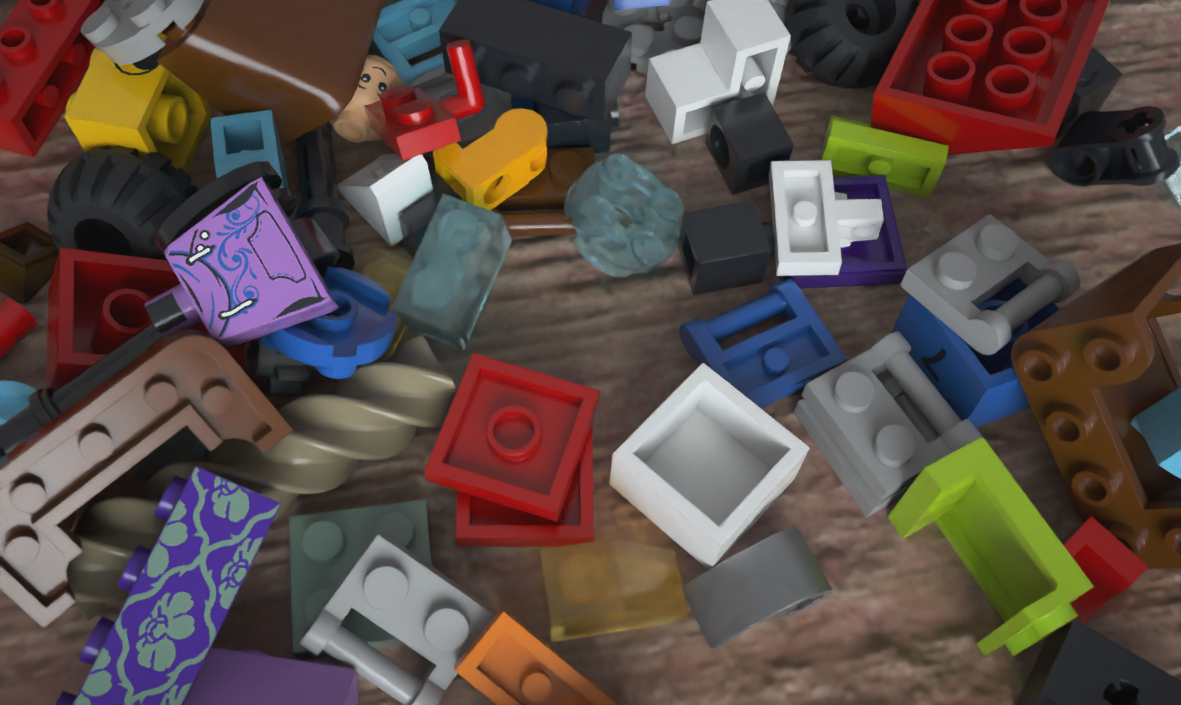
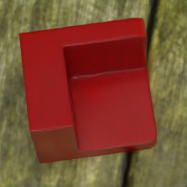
M1092 516L1061 541L1094 586L1070 603L1079 615L1074 619L1084 625L1093 618L1108 600L1133 585L1149 567Z

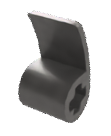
M798 527L780 531L722 561L683 586L684 595L710 648L713 650L718 649L774 616L780 620L805 611L827 598L833 592Z

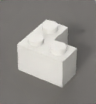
M768 0L707 1L700 43L678 50H669L661 55L649 58L645 97L671 144L706 134L712 107L721 105L730 99H743L765 92L773 106L791 35Z

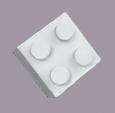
M702 363L613 453L609 484L709 570L720 563L795 479L810 447L705 363Z

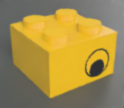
M160 32L158 36L165 43L167 37ZM95 48L90 57L89 68L77 92L73 93L68 99L64 118L84 152L107 145L111 149L117 146L137 149L140 157H144L150 152H160L172 159L171 165L176 169L181 166L187 173L213 112L208 101L156 61L161 49L135 63L118 65L105 53Z

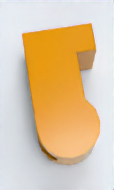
M524 108L512 109L503 113L497 119L494 129L464 149L457 143H453L433 151L436 174L462 198L463 210L475 221L526 186L529 181L545 169L547 163L546 139L548 132L546 122L541 115L532 110Z

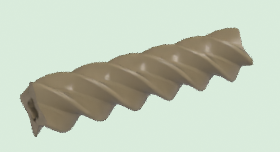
M421 334L408 340L396 350L388 362H374L357 367L356 372L352 376L339 379L329 394L302 396L287 403L278 412L293 431L266 453H263L250 441L239 438L224 439L219 446L209 452L204 461H182L161 468L149 479L139 497H108L90 506L82 514L73 530V533L81 541L83 552L69 562L66 570L67 580L74 589L75 604L85 617L90 621L107 602L121 601L128 598L130 592L118 588L117 585L138 545L153 549L167 521L155 517L154 514L175 475L188 480L193 469L197 466L277 501L281 505L272 521L273 523L286 514L300 494L324 493L344 483L356 470L361 459L384 460L393 457L409 445L420 426L442 427L455 397L456 387L451 377L437 361L423 335Z

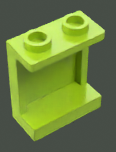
M984 437L924 467L888 515V519L902 539L935 522L997 610L1004 623L976 644L984 656L1003 645L1007 647L1012 656H1015L1044 639L1051 632L1079 616L1070 603L1094 587Z

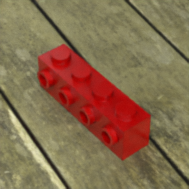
M20 0L15 4L11 14L0 28V149L35 158L66 110L69 97L77 92L89 68L90 57L96 47L81 33V27L85 20L97 11L105 0Z

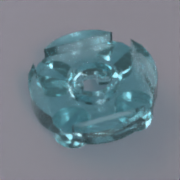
M615 153L609 155L604 161L591 165L575 180L566 195L564 211L566 220L572 216L573 226L578 233L572 240L583 257L593 266L609 275L629 277L633 273H644L645 275L652 272L672 256L680 238L681 228L679 219L683 216L684 205L679 194L670 188H666L649 170L634 163L626 155ZM613 207L625 211L630 217L632 224L627 228L623 227L618 222L620 213Z

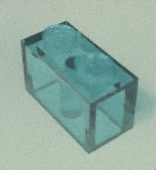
M445 194L442 195L391 308L394 312L397 311V316L408 329L457 348L465 349L512 242L502 215Z

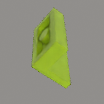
M831 115L820 160H831L832 174L835 177L885 175L890 190L929 198L946 165L949 146L871 128L869 123Z

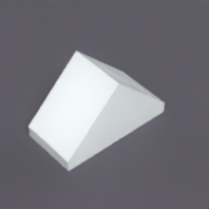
M384 154L337 185L342 196L391 247L403 239L399 216L434 192L428 164L422 154L406 160H402L397 154Z

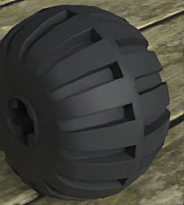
M788 0L784 26L788 27V32L791 35L790 52H796L799 58L796 63L806 73L811 72L817 77V80L831 86L844 89H858L876 85L880 82L911 22L919 1Z
M108 145L96 147L76 156L61 170L49 193L47 209L48 228L52 233L51 237L58 251H60V248L167 260L154 244L156 232L167 217L189 197L198 192L199 189L195 185H190L192 178L181 166L176 169L171 165L172 159L160 152H150L146 156L140 157L137 149L117 146L111 149Z

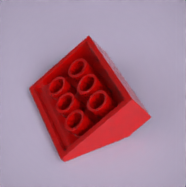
M921 0L874 92L871 128L948 145L947 155L1053 146L1110 0Z

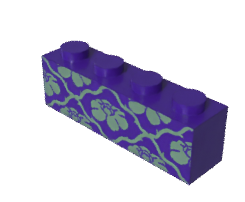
M197 466L193 469L188 480L175 475L154 514L155 517L167 521L153 549L138 545L119 580L117 587L130 592L116 621L102 616L81 653L79 661L92 667L78 695L63 691L55 705H183L281 503Z

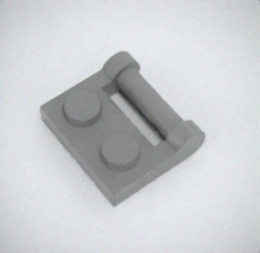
M989 214L908 268L900 286L972 348L981 354L992 355L1010 342L1012 331L1049 303L1063 302L1079 289L1080 276L1071 264L1063 260H1048L1010 228ZM1017 278L1028 285V287L995 311H981L977 308Z
M899 331L888 334L871 349L806 384L802 393L805 401L879 501L915 481L924 467L982 437V434L970 419L962 421L909 355L912 347ZM888 369L940 437L927 443L876 375Z
M378 530L301 637L299 644L315 655L320 654L323 650L347 667L356 669V673L404 705H438L445 690L457 675L454 664L496 614V610L384 532ZM351 608L430 660L432 664L421 679L341 626V622Z

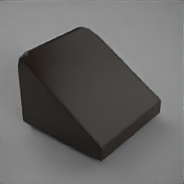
M29 222L0 232L1 293L23 304L33 298L52 278L59 251L51 234Z

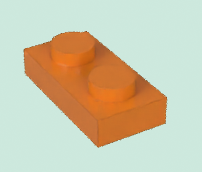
M502 606L454 664L455 672L496 705H617L609 694Z

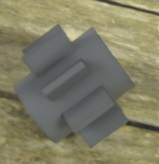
M258 338L245 343L244 360L247 375L250 378H260V387H268V394L300 395L301 381L317 379L320 375L315 366L299 362L278 350L268 348Z

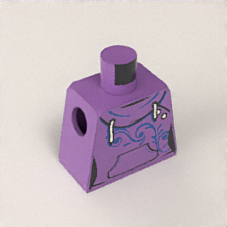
M262 177L248 184L166 248L164 251L165 256L181 284L145 302V308L150 319L163 337L178 330L192 329L204 323L210 335L227 347L238 345L322 316L339 308L275 194Z

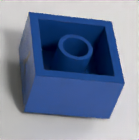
M1017 278L977 308L981 311H995L1028 287V285ZM909 295L891 333L899 331L912 347L909 355L962 421L970 419L975 427H979L1031 408L1013 368L1010 356L1012 345L1021 335L1060 309L1055 303H1049L1012 331L1010 342L992 355H985L976 351L911 295Z

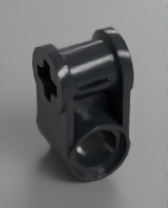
M1144 106L1132 110L1088 111L1082 113L1076 118L1052 153L1050 165L1057 177L1073 186L1085 187L1090 185L1119 184L1148 186L1172 176L1178 169L1180 161L1176 150L1167 146L1163 134L1167 121L1162 109Z

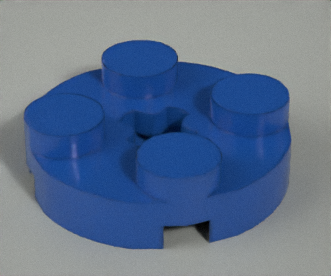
M327 266L325 277H321L339 308L322 316L258 337V339L268 348L278 350L299 362L315 366L326 377L342 379L352 376L356 372L357 366L373 362L387 352L391 346L396 328L397 311L392 313L389 309L390 295L372 279L348 269Z

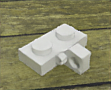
M831 160L771 161L769 186L775 239L776 276L838 275L842 263L841 247L850 246L851 242L878 239L884 221L881 199L847 200V194L834 192Z

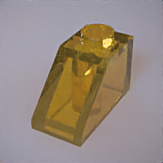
M614 539L540 550L541 579L551 642L687 621L689 618L674 550Z

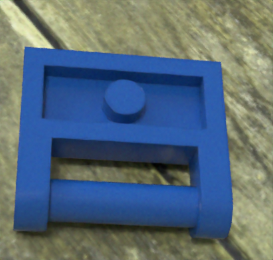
M790 278L772 284L769 287V293L706 321L695 318L681 324L679 327L680 337L688 354L692 358L697 359L700 365L705 363L760 408L804 389L810 381L848 360L798 285ZM778 315L788 320L723 351L717 343Z

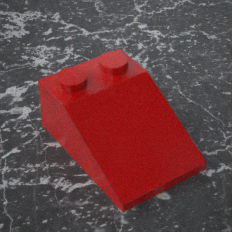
M60 248L48 288L46 388L58 390L72 378L85 371L152 322L146 311L145 302L181 284L169 261ZM204 323L192 328L209 333ZM246 342L230 347L224 346L247 374L244 360ZM250 378L255 385H260V378Z

